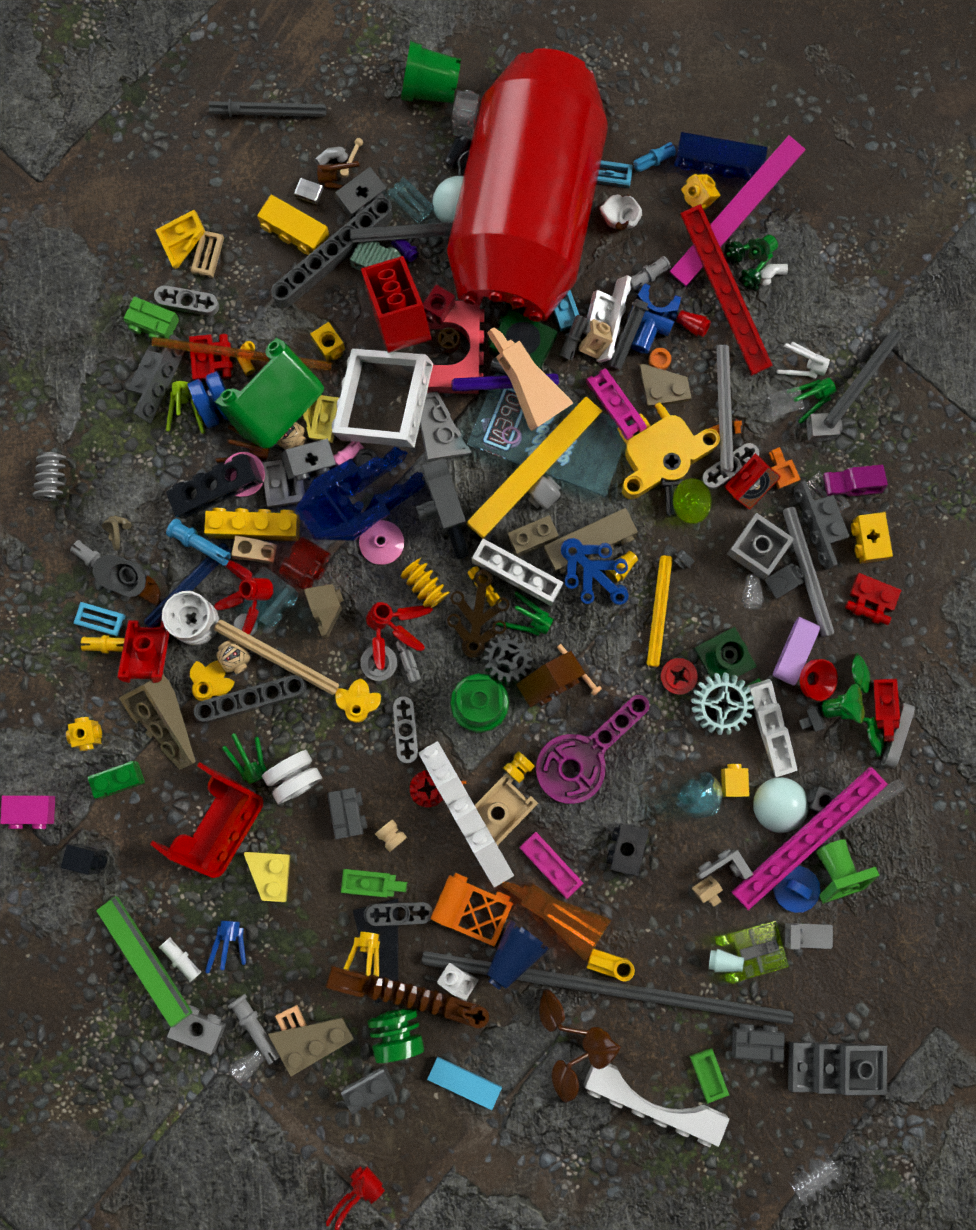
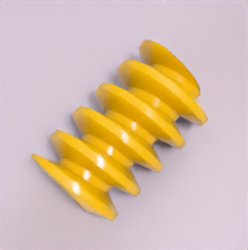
M419 558L404 569L401 578H408L406 584L408 586L414 585L412 592H420L417 598L419 600L425 599L423 606H431L432 608L443 601L450 592H441L444 585H435L439 578L431 579L430 576L433 570L425 572L424 569L428 564L420 565L419 561L421 558Z

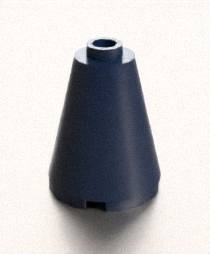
M511 920L507 924L487 973L490 977L488 982L499 990L501 987L507 989L549 949L547 946H542L543 942L523 927L519 928L516 926L514 928L516 923Z

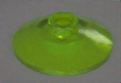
M694 478L682 481L676 487L673 496V505L678 517L686 523L695 524L703 521L708 516L712 502L708 487L702 481Z

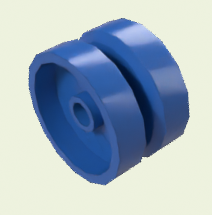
M217 371L206 375L209 390H206L203 382L199 379L188 383L192 401L208 429L219 425L220 419L216 412L218 409L222 417L228 421V418L215 403L221 393L226 390Z

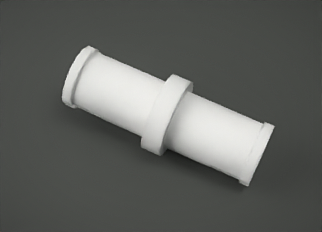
M171 937L159 947L173 962L171 965L174 968L177 967L189 982L202 972L187 957L189 954L186 951L183 952Z

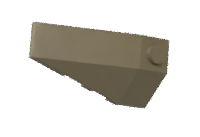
M164 674L160 682L153 683L152 679L119 697L130 717L136 723L140 721L147 729L146 734L150 739L152 737L157 739L161 744L163 753L179 770L196 762L176 694Z

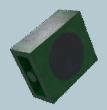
M509 308L506 315H501L497 324L499 326L498 330L503 333L507 341L512 340L516 343L520 340L533 362L541 369L556 340L557 331L542 323L532 321L529 317H525L523 314ZM489 338L487 344L490 346L489 354L496 357L500 353Z

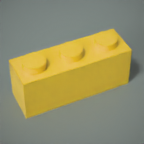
M272 194L257 215L260 227L268 233H276L287 244H295L306 255L311 254L330 236L326 225Z

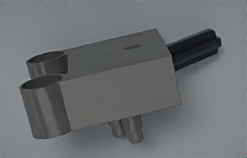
M442 458L423 464V476L432 501L416 507L419 519L422 522L438 517L443 535L450 536L456 558L465 559L469 556L462 530H465L466 520L446 461Z

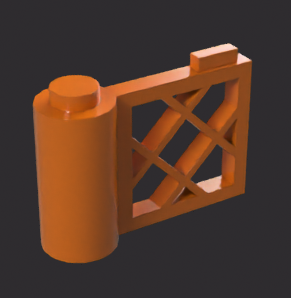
M456 872L454 876L449 875L430 919L495 947L513 905L509 901L510 896L499 891L494 895L467 883L468 878ZM473 891L482 894L485 902L475 908H472L469 901ZM486 897L491 898L493 900L487 902ZM496 902L506 905L501 915L493 917L489 905ZM468 904L470 910L465 911L466 906ZM486 907L491 919L478 924L474 911ZM471 913L475 925L467 929L459 926L462 916ZM492 922L495 932L492 939H489L482 935L480 927ZM477 929L479 934L472 932V930Z

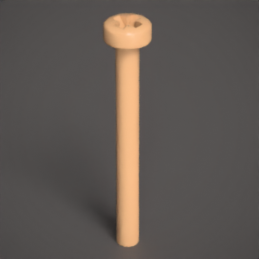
M562 644L557 646L562 655L567 653ZM587 674L582 676L583 680L593 690L591 692L593 696L601 691L602 688L600 686L597 687Z

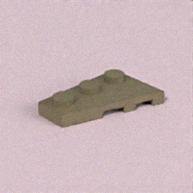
M343 1017L268 1033L290 1076L295 1075L354 1040Z

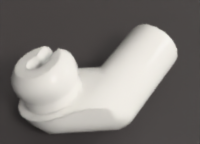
M788 264L766 265L759 272L761 275V282L759 284L769 285L774 275H787Z

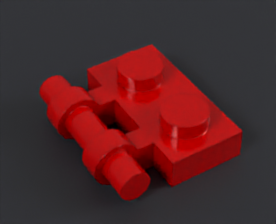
M211 334L190 336L189 344L193 381L197 379L206 381V375L215 371H222L223 379H231L233 364L230 361L229 351H231V343L228 342V335L220 334L219 342L213 343ZM214 352H220L221 361L215 362Z
M858 573L849 594L856 597L857 601L855 603L848 600L845 608L853 611L854 615H863L872 619L874 623L889 625L891 617L885 615L884 610L894 611L901 589ZM865 601L876 605V609L872 610L865 607Z

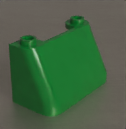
M275 338L268 344L265 354L270 361L241 391L234 388L227 389L215 401L239 434L263 449L270 448L276 444L324 391L321 381L287 344L278 338Z

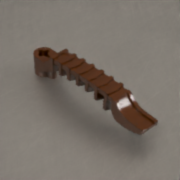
M331 965L328 981L325 985L328 989L358 997H364L366 994L372 1000H377V998L383 1002L390 1000L396 1005L402 1003L408 1008L413 1006L423 1012L428 1010L434 1015L440 1013L445 1018L474 1028H483L489 1021L488 1011L476 1002L448 993L443 994L437 990H428L426 987H417L411 983L405 984L399 980L394 981L387 977H378L376 974L367 976L366 972L353 971ZM479 1012V1015L474 1016V1018L467 1014H477Z

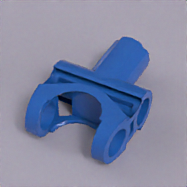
M645 283L636 299L648 303L647 308L649 310H646L631 348L639 353L648 354L656 333L669 336L674 324L673 320L677 316L681 297L675 295L674 300H671L670 304L666 307H656L649 300L651 285Z

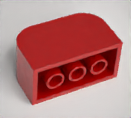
M404 256L361 268L370 304L387 353L430 341L431 334L424 306Z

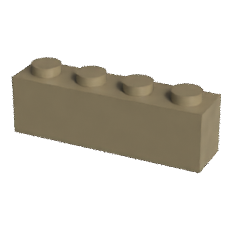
M624 508L544 545L543 551L554 574L558 572L564 574L567 573V559L561 554V546L565 540L576 538L583 545L608 543L613 551V546L620 543L624 546L633 542V537L636 536L638 531L627 509ZM571 547L568 551L570 553H575L577 549ZM602 548L601 552L604 554L608 553L609 549ZM584 554V555H585L589 560H593V559H594L593 556L596 555V554Z

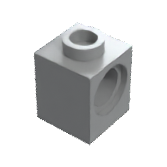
M829 413L811 414L806 420L808 442L835 440L842 432L841 419L833 429H830L824 425V420Z

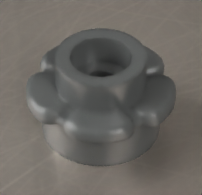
M683 549L678 553L675 552L677 558L674 561L682 569L686 567L691 569V565L695 561Z

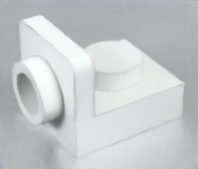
M449 963L437 983L452 995L467 1000L478 979Z

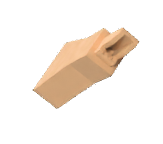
M494 327L487 332L500 353L496 358L511 380L531 431L573 404L571 399L533 362L520 340L516 343L512 340L507 341L503 333Z

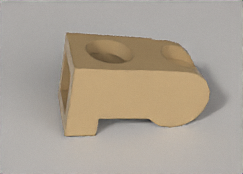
M235 535L232 558L273 564L277 545Z

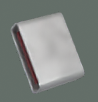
M300 178L294 196L317 204L323 191V186Z

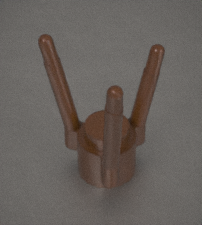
M352 161V163L318 165V182L324 183L325 188L340 189L344 185L333 183V180H337V170L358 167L360 164L358 161ZM360 191L358 192L359 195L366 196L365 192L362 194L360 193Z
M228 426V429L239 434L235 427ZM231 439L227 441L229 444L250 449L249 453L257 456L260 460H267L270 448L263 449L252 442L249 444ZM229 457L216 458L215 461L225 462Z

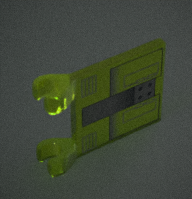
M776 921L715 937L718 946L734 943L737 956L744 958L742 972L733 971L725 974L728 983H738L745 979L789 967Z

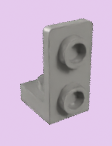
M730 849L721 852L718 855L719 859L714 863L708 861L698 868L700 872L695 874L698 879H702L730 861L732 864L729 867L736 877L740 876L741 879H747L753 875L739 851H731Z
M785 923V947L789 949H831L833 947V926L829 924Z

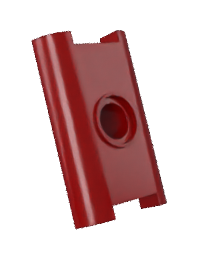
M128 620L117 676L119 680L130 683L131 679H152L153 683H158L162 680L170 635L164 627L163 621H161L160 627L149 628L140 627L139 621Z

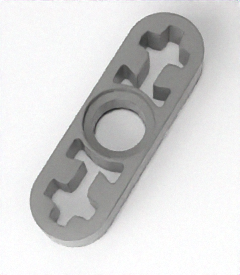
M165 285L158 287L154 293L156 302L162 308L205 316H213L219 310V303L216 297L210 293ZM165 293H168L171 298H166L163 301L161 296H165ZM184 296H191L193 298L189 306L181 304ZM197 298H199L200 303L207 304L208 301L211 300L213 306H209V308L206 309V307L203 304L198 303Z
M746 443L733 452V462L736 465V471L722 472L720 461L707 469L701 477V483L704 488L715 490L733 478L750 459V457H747L740 462L739 458L744 455L745 450L747 452L752 451L753 455L756 453L759 456L757 446L752 443ZM720 470V473L722 475L717 477V479L715 480L716 484H714V482H707V479L709 478L708 474H710V476H714Z
M402 696L397 698L393 704L396 749L399 760L408 764L414 762L418 757L415 709L412 700ZM401 701H405L407 705H410V708L406 709V716H412V720L403 719L398 722V717H402V711L397 709V706L401 705ZM404 723L412 726V733L407 737L399 733V728ZM414 739V743H409V749L414 750V754L410 755V759L407 760L405 756H401V751H405V743L400 744V740Z
M902 702L899 706V728L894 729V741H887L881 761L883 766L895 769L899 762L914 715L915 707Z

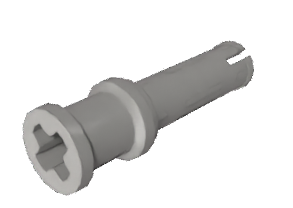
M243 994L230 1003L228 1008L232 1009L240 1020L238 1022L239 1025L247 1029L269 1065L280 1056L259 1023L257 1011H253L246 1000V994Z

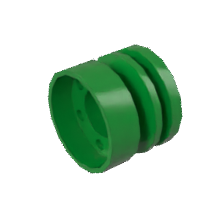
M416 1009L392 1010L368 1020L369 1028L380 1027V1029L370 1033L372 1038H382L381 1042L373 1045L376 1063L399 1061L414 1057L425 1051L422 1035L410 1034L411 1030L419 1027V1021L408 1022V1020L417 1017Z

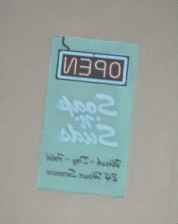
M495 373L494 376H503V375L498 374V373ZM514 388L489 390L467 445L521 465L578 404L573 402L572 405L531 431ZM601 413L551 466L545 475L606 497L625 446V442L617 430L618 426L611 416Z

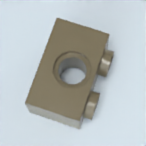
M549 515L509 532L507 539L515 556L521 557L557 540L559 535Z

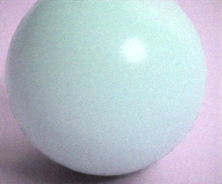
M464 176L447 178L435 190L433 210L442 223L453 222Z
M777 777L767 780L758 788L754 796L753 808L756 818L765 828L777 833H786L802 825L808 815L809 803L807 802L806 792L797 782L788 778Z

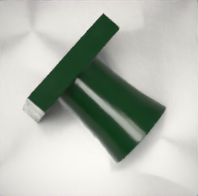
M735 627L694 648L712 681L715 680V673H718L721 679L724 672L728 673L730 680L732 675L738 677L757 667ZM726 652L731 655V659L726 658Z

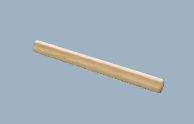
M223 620L217 622L214 630L331 695L336 693L339 687L338 683Z

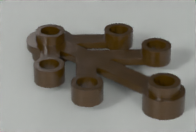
M485 569L477 571L474 576V581L478 585L474 612L464 600L462 592L455 591L450 597L451 602L460 608L472 624L471 634L461 624V618L458 614L449 615L447 623L463 639V652L472 658L478 657L484 652L487 641L495 635L505 632V622L497 620L493 623L492 628L480 635L481 626L499 612L506 611L510 605L506 598L501 597L496 601L495 605L483 613L486 588L492 582L491 573ZM481 574L487 575V582L481 583L479 576ZM454 594H460L462 596V600L460 602H455L453 600ZM500 600L507 602L506 608H499L498 603ZM452 616H456L459 620L456 625L450 623ZM497 623H502L504 625L502 631H497L495 629V625ZM471 642L478 644V648L474 651L469 648Z

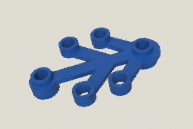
M569 538L562 543L561 554L567 559L565 585L568 588H576L579 584L578 576L576 575L577 561L583 566V590L580 594L583 603L590 604L594 601L592 576L610 593L613 603L621 605L628 600L627 588L620 584L615 585L601 571L615 570L617 573L623 574L628 569L627 561L623 558L617 560H589L584 555L599 554L602 558H609L612 555L610 544L583 545L576 538ZM571 547L577 549L575 553H570L568 550ZM608 548L609 552L604 554L601 552V549ZM619 563L625 564V567L622 569H618L617 565ZM574 578L576 581L575 583L570 584L568 583V579ZM586 593L592 595L589 599L583 597ZM617 594L624 595L622 599L616 598Z

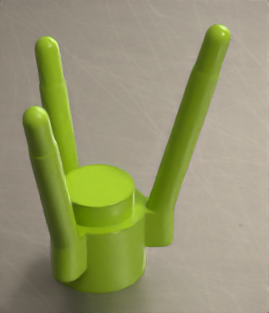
M176 381L172 383L166 431L169 432L171 429L175 402L176 415L179 416L181 414V404L187 403L188 399H190L201 433L204 434L203 422L192 401L188 382Z

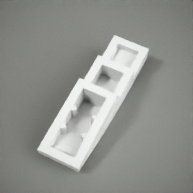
M767 679L748 685L750 687L749 694L754 697L751 702L754 705V713L774 776L779 777L798 771L789 732L784 725L781 708L776 701L772 681Z

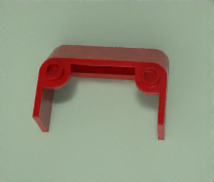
M199 762L197 766L212 776L207 788L209 793L216 798L192 837L186 834L179 835L174 839L170 847L153 840L150 845L171 861L211 878H217L227 869L263 807V799L260 795L235 780Z

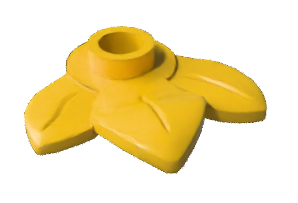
M218 660L206 667L196 661L191 667L190 678L194 683L192 693L196 699L204 701L211 699L213 696H222L233 688L235 682L229 678H224L225 671ZM202 686L208 687L207 693L202 694L200 692Z
M360 678L351 684L349 690L338 688L335 693L337 706L345 711L348 720L359 723L367 718L369 712L379 707L381 694L370 693L368 684ZM355 708L361 709L357 714L352 712Z

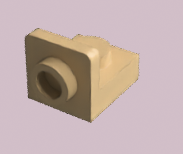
M592 319L590 322L591 331L579 344V351L598 359L613 342L611 327L605 322Z

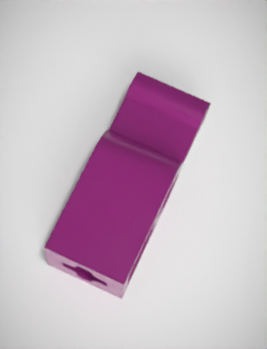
M883 465L853 467L843 472H827L823 474L827 496L846 494L847 496L880 494L888 486Z

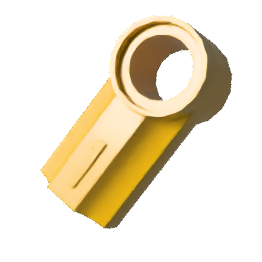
M592 948L586 967L617 978L620 981H629L635 972L633 964L627 958H621ZM622 963H626L630 967L629 973L624 976L617 973V967Z

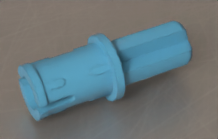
M668 142L660 148L651 149L648 154L634 160L635 170L641 172L653 165H660V162L676 155L675 147L671 142Z

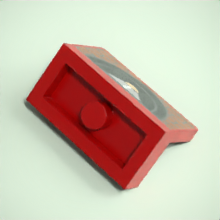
M755 453L724 487L735 499L748 509H751L781 476Z

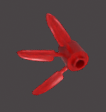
M228 560L229 562L225 566L240 578L242 582L239 585L238 592L220 600L213 607L216 610H225L243 603L244 598L253 601L242 628L243 632L250 635L259 613L255 609L257 601H267L271 598L273 584L268 578H252V572L242 565Z
M378 602L372 606L366 615V623L371 629L376 630V637L372 639L374 662L378 670H383L385 667V640L381 637V630L387 625L393 629V636L417 651L425 650L424 645L400 625L395 626L390 621L392 617H398L401 621L414 619L431 613L433 607H424L423 605L399 608L397 612L393 613L392 608L387 603Z
M359 1166L350 1175L352 1179L350 1185L354 1190L350 1194L347 1193L335 1206L326 1221L327 1227H329L341 1207L355 1194L357 1196L345 1206L338 1217L334 1230L340 1229L345 1217L361 1197L364 1201L368 1200L372 1204L385 1191L382 1187L383 1183L368 1166L365 1168Z

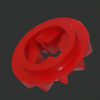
M675 658L668 661L663 666L660 675L662 685L668 692L677 695L690 692L697 682L696 668L690 661L683 658ZM684 668L682 677L687 682L680 680L674 685L675 676L670 671L678 673Z
M424 770L416 774L410 782V795L418 805L434 807L443 800L437 788L431 791V799H428L426 792H418V789L425 787V779H427L430 786H436L428 770Z

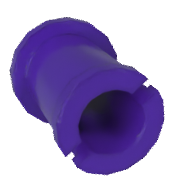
M406 239L391 241V245L404 256L405 261L412 262L417 258L419 254L417 247H412Z

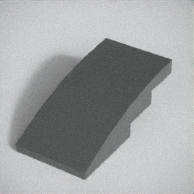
M789 1041L788 1091L815 1092L818 1094L887 1095V1046L858 1043Z

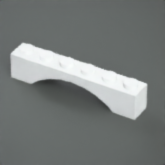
M612 1064L603 1069H596L591 1065L584 1082L585 1088L588 1089V1094L596 1098H601V1095L610 1099L609 1103L619 1108H622L623 1105L632 1108L631 1112L639 1117L644 1118L645 1115L654 1118V1123L666 1128L667 1125L676 1128L675 1131L685 1137H689L690 1134L698 1137L697 1141L708 1147H711L712 1144L719 1147L729 1122L726 1114L705 1105L687 1109H673L653 1104L633 1091L622 1078L617 1067Z

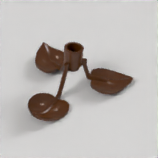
M545 989L539 1005V1016L543 1026L549 1032H554L558 1028L560 1031L586 1036L582 1042L583 1048L586 1051L585 1054L570 1061L567 1065L563 1060H558L552 1069L554 1089L560 1099L568 1103L576 1098L579 1090L578 1078L571 1069L572 1066L589 1057V1061L594 1068L603 1069L613 1061L621 1046L615 1043L608 1032L600 1027H592L586 1031L564 1027L562 1025L565 1020L563 1007L557 997L549 989Z

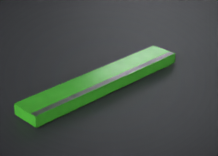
M115 896L96 911L170 1027H175L192 1014V1010L120 899Z

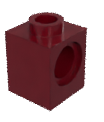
M437 284L424 301L423 306L427 321L433 324L436 322L441 325L455 305V295ZM436 303L443 305L440 310L432 308Z

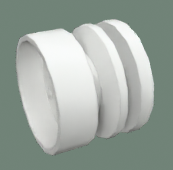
M182 591L174 594L167 600L162 610L164 627L171 635L188 645L207 643L217 632L214 630L219 621L217 610L204 597L193 591ZM192 618L197 620L195 624L191 622Z

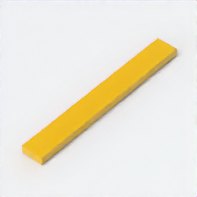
M585 397L466 524L484 539L598 418L602 410L589 398Z

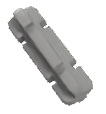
M400 640L396 641L398 651L401 652L400 657L404 669L408 672L409 682L419 681L421 677L419 671L416 670L417 666L412 651L409 650V646Z

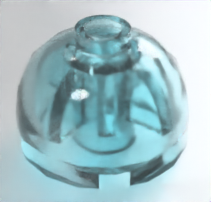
M709 772L699 774L701 778L697 781L692 778L677 796L680 802H676V805L690 817L698 819L714 816L720 810L723 791L717 779Z

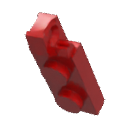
M897 679L873 680L877 728L883 729L884 742L894 741V729H898L900 723Z

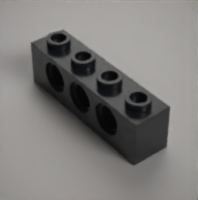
M239 454L226 464L220 463L213 466L212 470L207 473L202 472L193 475L190 481L174 484L172 489L166 491L175 517L186 519L263 483L254 458L246 454ZM236 471L237 477L231 481L230 476L232 472ZM216 480L217 486L214 490H211V483ZM196 489L197 495L194 499H191V493Z

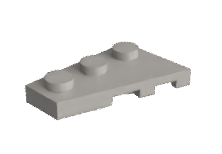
M438 392L427 393L420 421L427 461L471 455V450L462 439V434L453 423L450 413Z

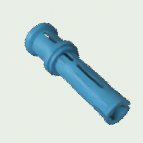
M179 519L172 520L166 530L168 537L178 539L185 547L192 546L223 566L229 562L225 558H231L230 552L199 536L197 530L193 527L188 528L184 526Z

